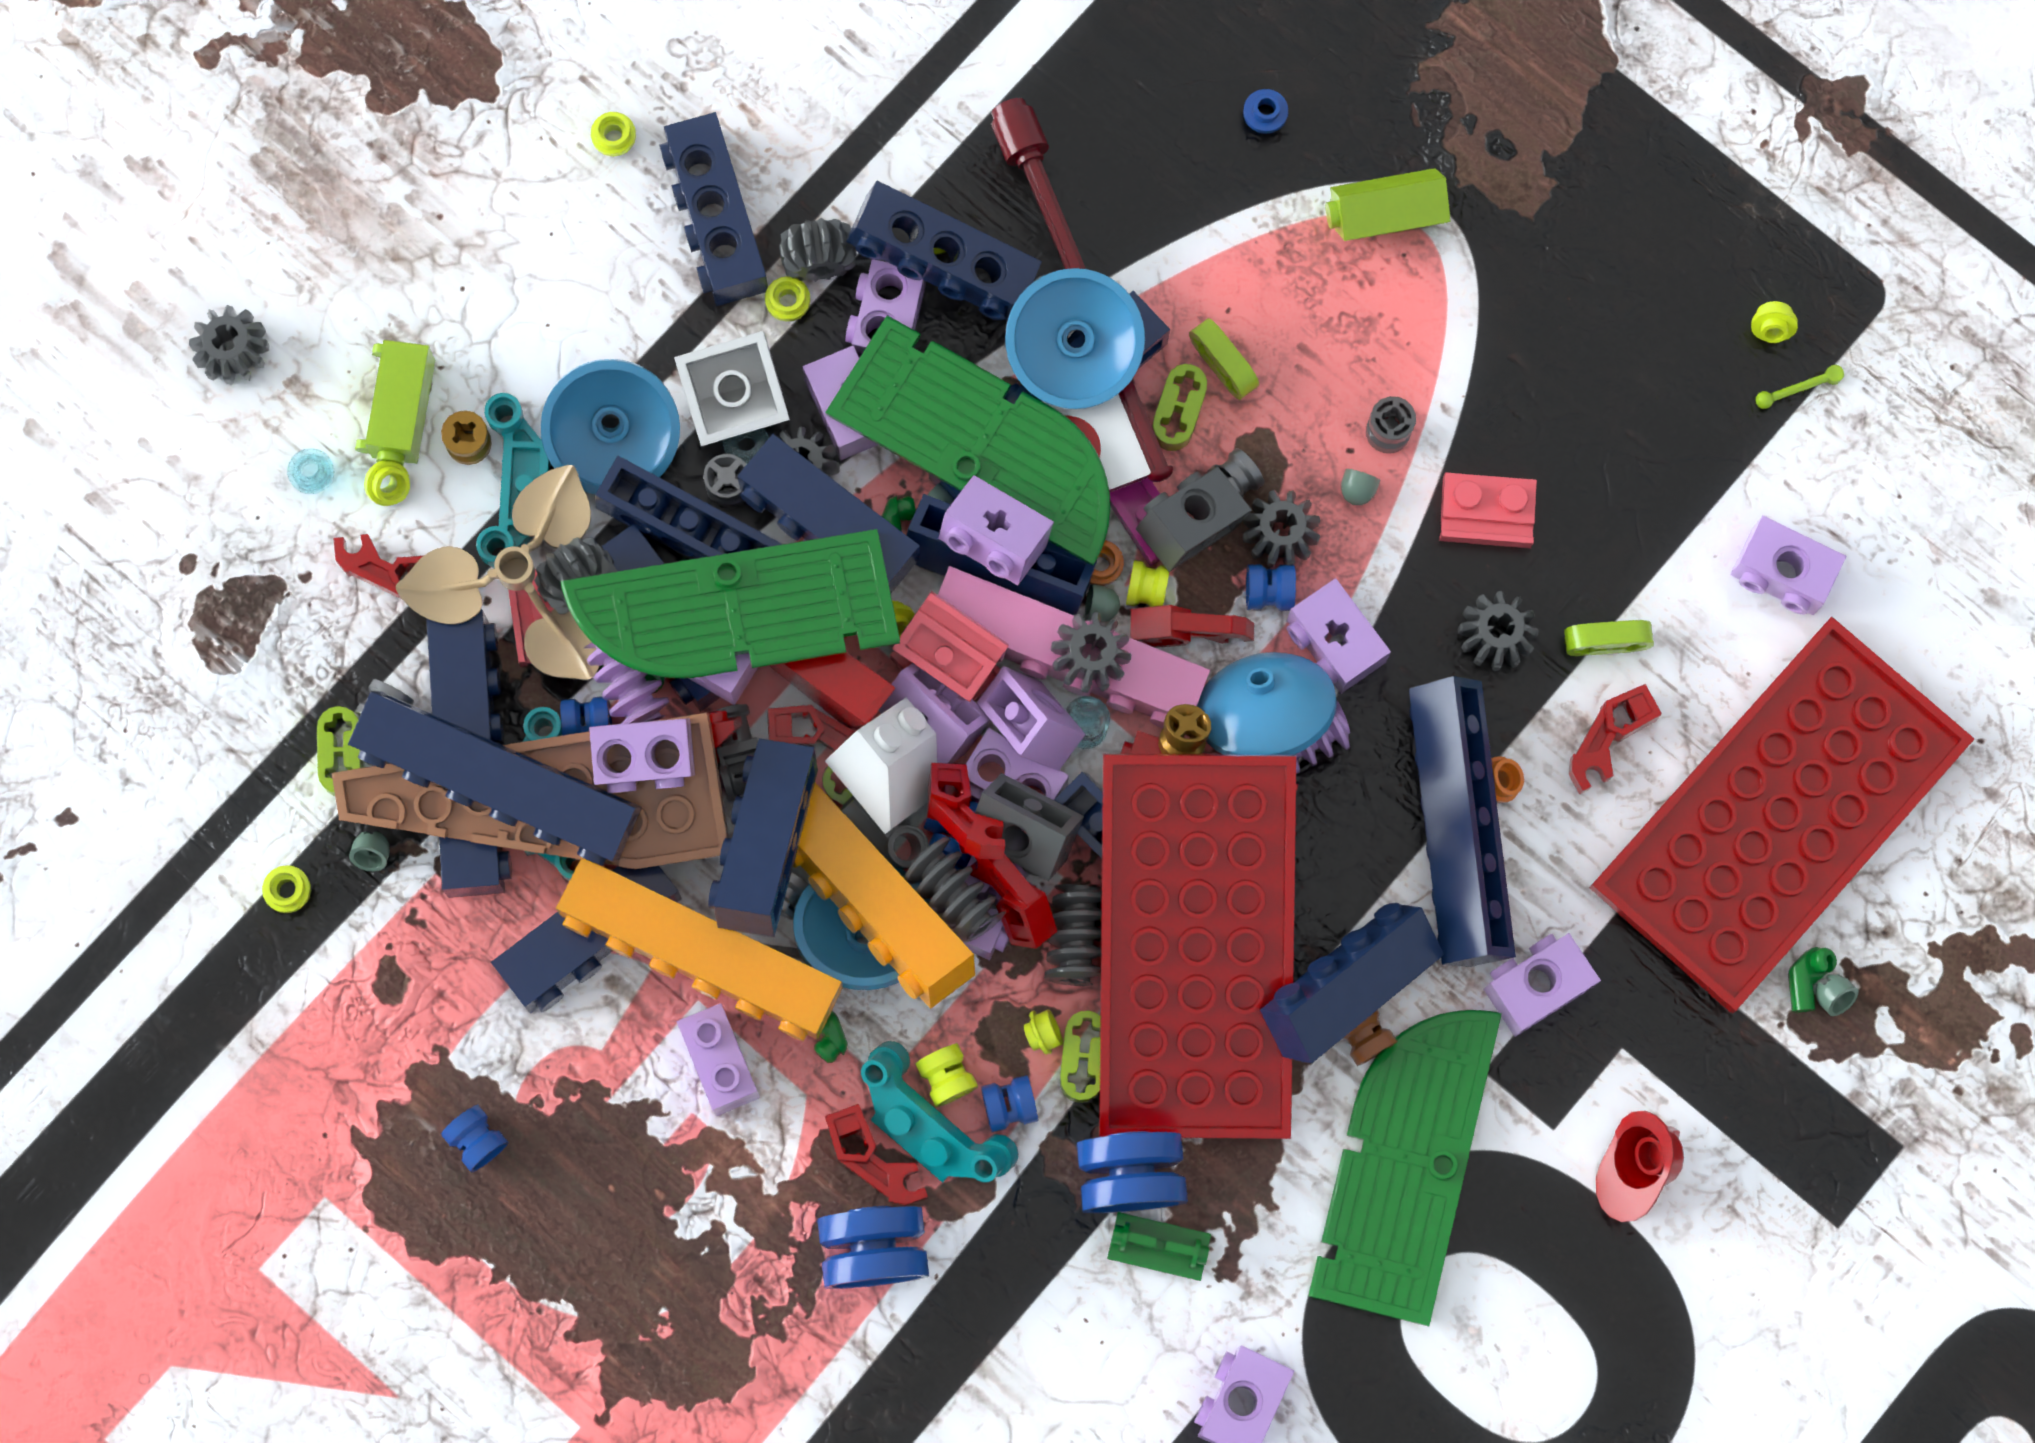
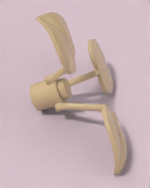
M566 465L540 475L520 492L513 505V525L519 533L534 537V539L528 544L521 545V547L512 546L503 549L495 559V568L489 569L486 576L478 579L479 567L472 555L461 548L446 546L434 549L420 558L410 572L397 583L396 591L402 600L419 615L437 623L455 625L467 622L479 614L483 602L478 588L486 587L493 580L499 579L500 583L509 590L520 591L524 589L543 617L531 623L524 638V649L532 665L542 673L552 677L590 680L594 678L599 666H590L587 658L596 648L583 649L592 642L579 628L570 612L559 614L555 609L550 613L532 584L535 578V567L529 553L537 549L543 540L551 547L559 548L560 544L567 545L574 538L579 537L582 539L591 522L590 503L580 482L578 472L573 465Z

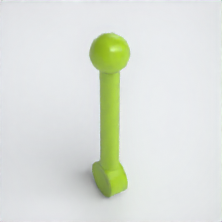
M1831 365L1825 371V374L1772 393L1762 391L1756 396V404L1759 408L1768 409L1774 401L1826 382L1832 385L1838 384L1844 377V370L1839 365Z

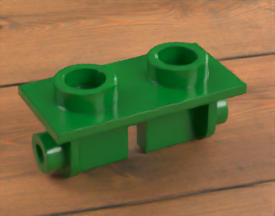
M1117 1212L1107 1259L1201 1281L1204 1265H1206L1209 1254L1211 1234Z

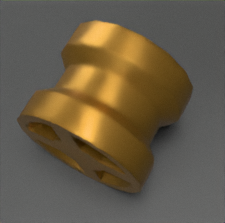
M464 410L455 412L445 420L441 430L442 441L452 459L460 464L472 465L486 458L490 453L492 441L482 417L475 412ZM472 430H473V433H465V432H464V431H472Z
M1190 704L1176 705L1171 708L1165 716L1164 727L1159 735L1158 746L1161 753L1203 754L1206 740L1211 731L1209 716L1201 708ZM1185 735H1187V736L1190 737V739L1183 738V737H1184Z

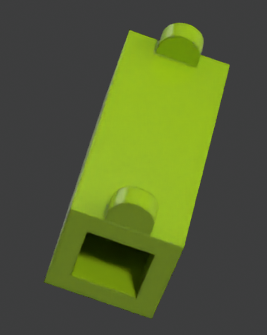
M1436 168L1330 187L1331 199L1325 203L1328 226L1330 229L1335 228V231L1344 241L1451 222L1446 177Z
M383 340V344H373L372 355L379 357L380 362L366 440L357 439L355 450L360 453L370 454L372 458L376 459V462L382 460L393 461L404 466V462L418 464L435 358L429 345Z

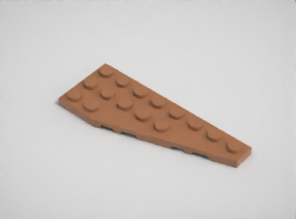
M709 712L663 719L690 718L695 776L684 777L683 787L655 789V780L636 781V791L612 793L642 806L620 859L615 861L606 859L605 864L641 869L720 856L723 841L725 838H729ZM590 731L503 745L594 785ZM663 740L656 746L655 759L659 765L671 768L678 762L680 753L675 743ZM620 744L612 746L607 753L608 765L617 772L625 771L631 764L630 751ZM391 763L386 764L385 768L371 766L332 773L339 820L540 854L575 858L576 860L582 858L577 855L579 847L562 840L560 846L543 841L533 835L535 827L519 820L516 826L500 822L489 816L492 808L474 801L472 807L457 803L445 796L447 788L434 782H430L428 788L414 784L401 777L404 769ZM607 784L594 785L607 791Z

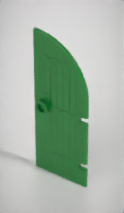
M887 315L826 410V415L959 491H962L973 475L1052 520L1054 523L1048 541L1094 566L1104 545L1109 527L1110 492L1102 462L1085 434L1062 413L1024 391L1020 394L1015 404L1005 400L1004 398L1009 392L1011 384L933 340L924 353L914 349L921 334Z
M877 529L561 581L562 592L570 613L579 628L595 646L612 659L629 668L659 677L696 678L738 671L735 655L749 653L752 668L846 653L844 637L857 635L860 650L900 644Z
M1459 1010L1427 1018L1397 1035L1395 1038L1398 1042L1382 1050L1373 1060L1357 1091L1347 1131V1136L1364 1140L1361 1153L1343 1149L1321 1240L1322 1243L1338 1247L1336 1258L1333 1260L1317 1256L1308 1294L1309 1297L1427 1327L1430 1326L1502 1013L1486 1010Z

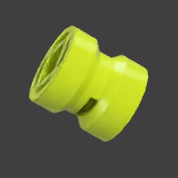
M958 1043L941 1048L915 1063L920 1076L928 1079L931 1086L929 1095L935 1107L951 1103L978 1088L973 1074L967 1072L962 1064L964 1055Z

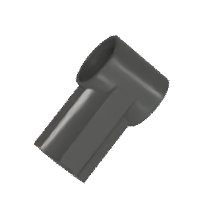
M853 795L840 809L894 868L902 870L910 868L912 861L929 847L928 838L924 832L915 826H910L905 820L885 834ZM898 836L906 838L911 846V854L906 861L897 857L894 852V841Z

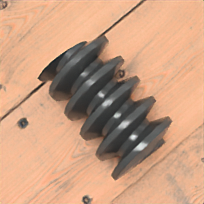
M945 836L927 847L912 861L910 868L905 874V880L910 885L920 883L916 892L923 899L932 898L928 905L936 914L943 913L941 919L950 929L955 928L953 932L963 943H967L994 927L1003 918L1005 911L994 915L988 913L996 899L994 896L983 900L977 898L985 884L982 881L971 885L965 882L972 873L973 868L968 866L956 870L954 866L962 854L960 851L948 855L944 854V849L951 841L948 836Z
M1057 884L1054 887L1064 893L1053 896L1052 905L1062 912L1052 915L1056 927L1060 930L1051 936L1048 942L1059 949L1047 952L1046 961L1057 968L1045 971L1044 979L1063 985L1091 986L1093 984L1090 983V979L1101 976V967L1092 964V959L1101 957V948L1094 945V940L1101 939V929L1096 927V922L1101 921V909L1097 907L1098 903H1101L1102 890L1086 885Z

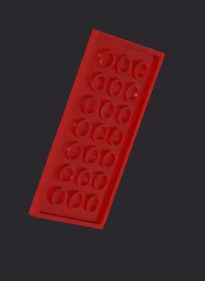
M1831 616L1589 888L1733 1014L1975 738Z
M1103 754L1100 1137L1116 1133L1147 1131L1180 1133L1182 1138L1291 1139L1292 1059L1282 1056L1260 1009L1274 999V994L1278 989L1293 983L1296 827L1295 755Z

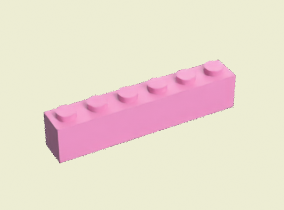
M949 566L938 596L1009 644V647L1002 654L998 662H1002L1003 658L1020 664L1019 669L1031 677L1046 679L1048 675L1064 681L1070 670L1068 668L1061 671L1053 669V662L1061 657V655L1053 653L1050 649L1053 641L1062 640L1057 633L1061 624L1069 625L1073 628L1072 619L1074 615ZM1114 632V633H1113V636L1120 635V634ZM1129 638L1128 644L1120 648L1131 653L1130 662L1120 665L1125 672L1120 681L1108 676L1110 686L1107 690L1101 691L1095 680H1092L1088 693L1081 691L1082 679L1078 677L1070 686H1067L1065 683L1063 684L1066 690L1074 694L1088 697L1090 693L1108 699L1106 704L1119 712L1132 714L1133 710L1151 716L1150 722L1163 729L1165 716L1171 708L1181 704L1197 706L1210 669ZM1085 644L1081 653L1082 656L1087 658L1088 655H1091L1090 661H1096L1101 651L1096 646L1091 650L1092 644Z

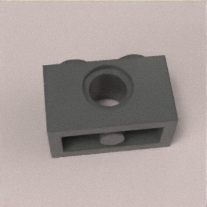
M1216 467L1204 476L1199 471L1191 474L1177 486L1178 492L1170 497L1166 492H1163L1143 508L1147 514L1135 529L1169 572L1233 532L1251 511V508L1219 467ZM1187 512L1190 513L1195 519H1193L1192 517H1190V516L1187 514Z
M1003 773L982 792L975 814L1003 821L1002 839H1005V855L1011 862L1022 867L1028 874L1039 876L1047 881L1067 861L1084 818L1083 815Z

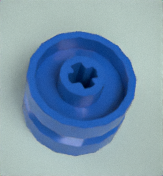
M1124 1132L1077 1142L1079 1169L1090 1174H1109L1107 1177L1089 1180L1081 1186L1082 1211L1084 1213L1133 1212L1187 1204L1186 1178L1174 1172H1155L1157 1169L1175 1166L1183 1160L1182 1135L1180 1133Z
M865 1207L817 1219L820 1245L827 1249H851L849 1253L834 1255L822 1262L825 1289L889 1285L929 1277L926 1250L920 1247H896L897 1243L916 1240L925 1233L922 1207Z

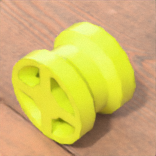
M1134 560L1126 605L1135 607L1142 603L1148 604L1150 607L1163 606L1169 578V571L1166 567L1160 565L1157 568L1147 567L1143 561Z

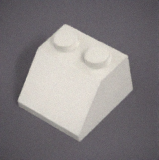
M763 331L674 357L701 446L790 420L767 339Z
M906 697L857 730L825 762L886 834L928 803V782L931 763H937L936 732L927 723L924 715Z

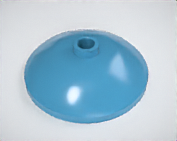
M1079 268L1063 269L1042 276L1028 286L1019 296L1007 321L1005 334L1006 351L1014 374L1021 384L1038 399L1062 408H1088L1110 400L1119 394L1133 379L1144 353L1145 329L1141 313L1135 301L1119 283L1096 271ZM1073 330H1080L1085 335V343L1079 348H1074L1068 343V335Z
M599 359L577 366L566 373L555 384L543 407L541 439L547 458L554 469L573 465L578 472L584 491L594 495L617 456L660 477L672 462L679 444V414L670 391L651 371L626 360ZM613 414L617 416L619 424L615 428L605 427L602 424V419L605 415Z
M1266 652L1241 658L1220 670L1203 688L1197 707L1201 708L1211 721V731L1206 742L1223 755H1295L1314 744L1328 730L1336 713L1337 699L1331 678L1323 668L1313 661L1294 654Z
M895 868L905 879L906 871ZM920 883L912 884L911 886L916 891ZM809 884L797 902L793 918L794 939L804 962L808 966L841 981L842 987L847 989L876 990L899 983V974L889 963L886 966L881 965L872 955L868 945L857 941L865 936L859 930L853 933L846 927L838 914L839 908L830 898L827 900L821 899ZM931 898L924 899V901L929 904Z

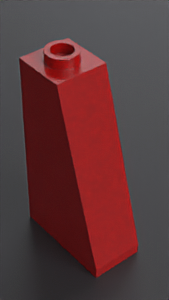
M848 652L769 665L834 719L848 728L860 727L869 723L895 690L893 685Z

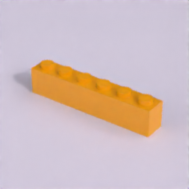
M815 783L793 867L801 866L810 876L808 880L816 894L823 900L830 898L837 905L841 920L851 932L856 933L859 930L869 941L867 943L868 948L875 959L883 966L889 963L899 974L898 981L905 992L913 999L920 997L930 1009L975 976L974 954Z
M584 858L580 859L556 906L560 916L565 918L562 925L584 937H589L591 931L608 938L605 946L628 958H631L635 951L651 959L648 967L669 978L674 979L677 972L694 980L691 987L696 991L716 1000L720 993L738 1001L735 1009L760 1021L763 1014L768 1015L781 1022L778 1027L780 1031L800 1041H804L807 1035L818 1040L843 989L841 981L742 933L718 928L717 921Z

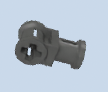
M735 704V706L730 705L716 710H727L728 718L741 716L742 726L736 731L738 739L734 740L733 736H731L721 747L717 748L720 760L718 766L729 803L734 802L736 796L744 794L746 783H743L745 759L747 755L755 754L758 738H752L747 720L750 710L747 704Z

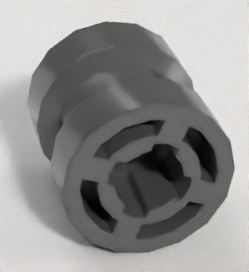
M1391 396L1379 400L1374 405L1366 425V437L1369 444L1375 450L1382 453H1395L1407 445L1416 424V413L1412 405L1405 399Z

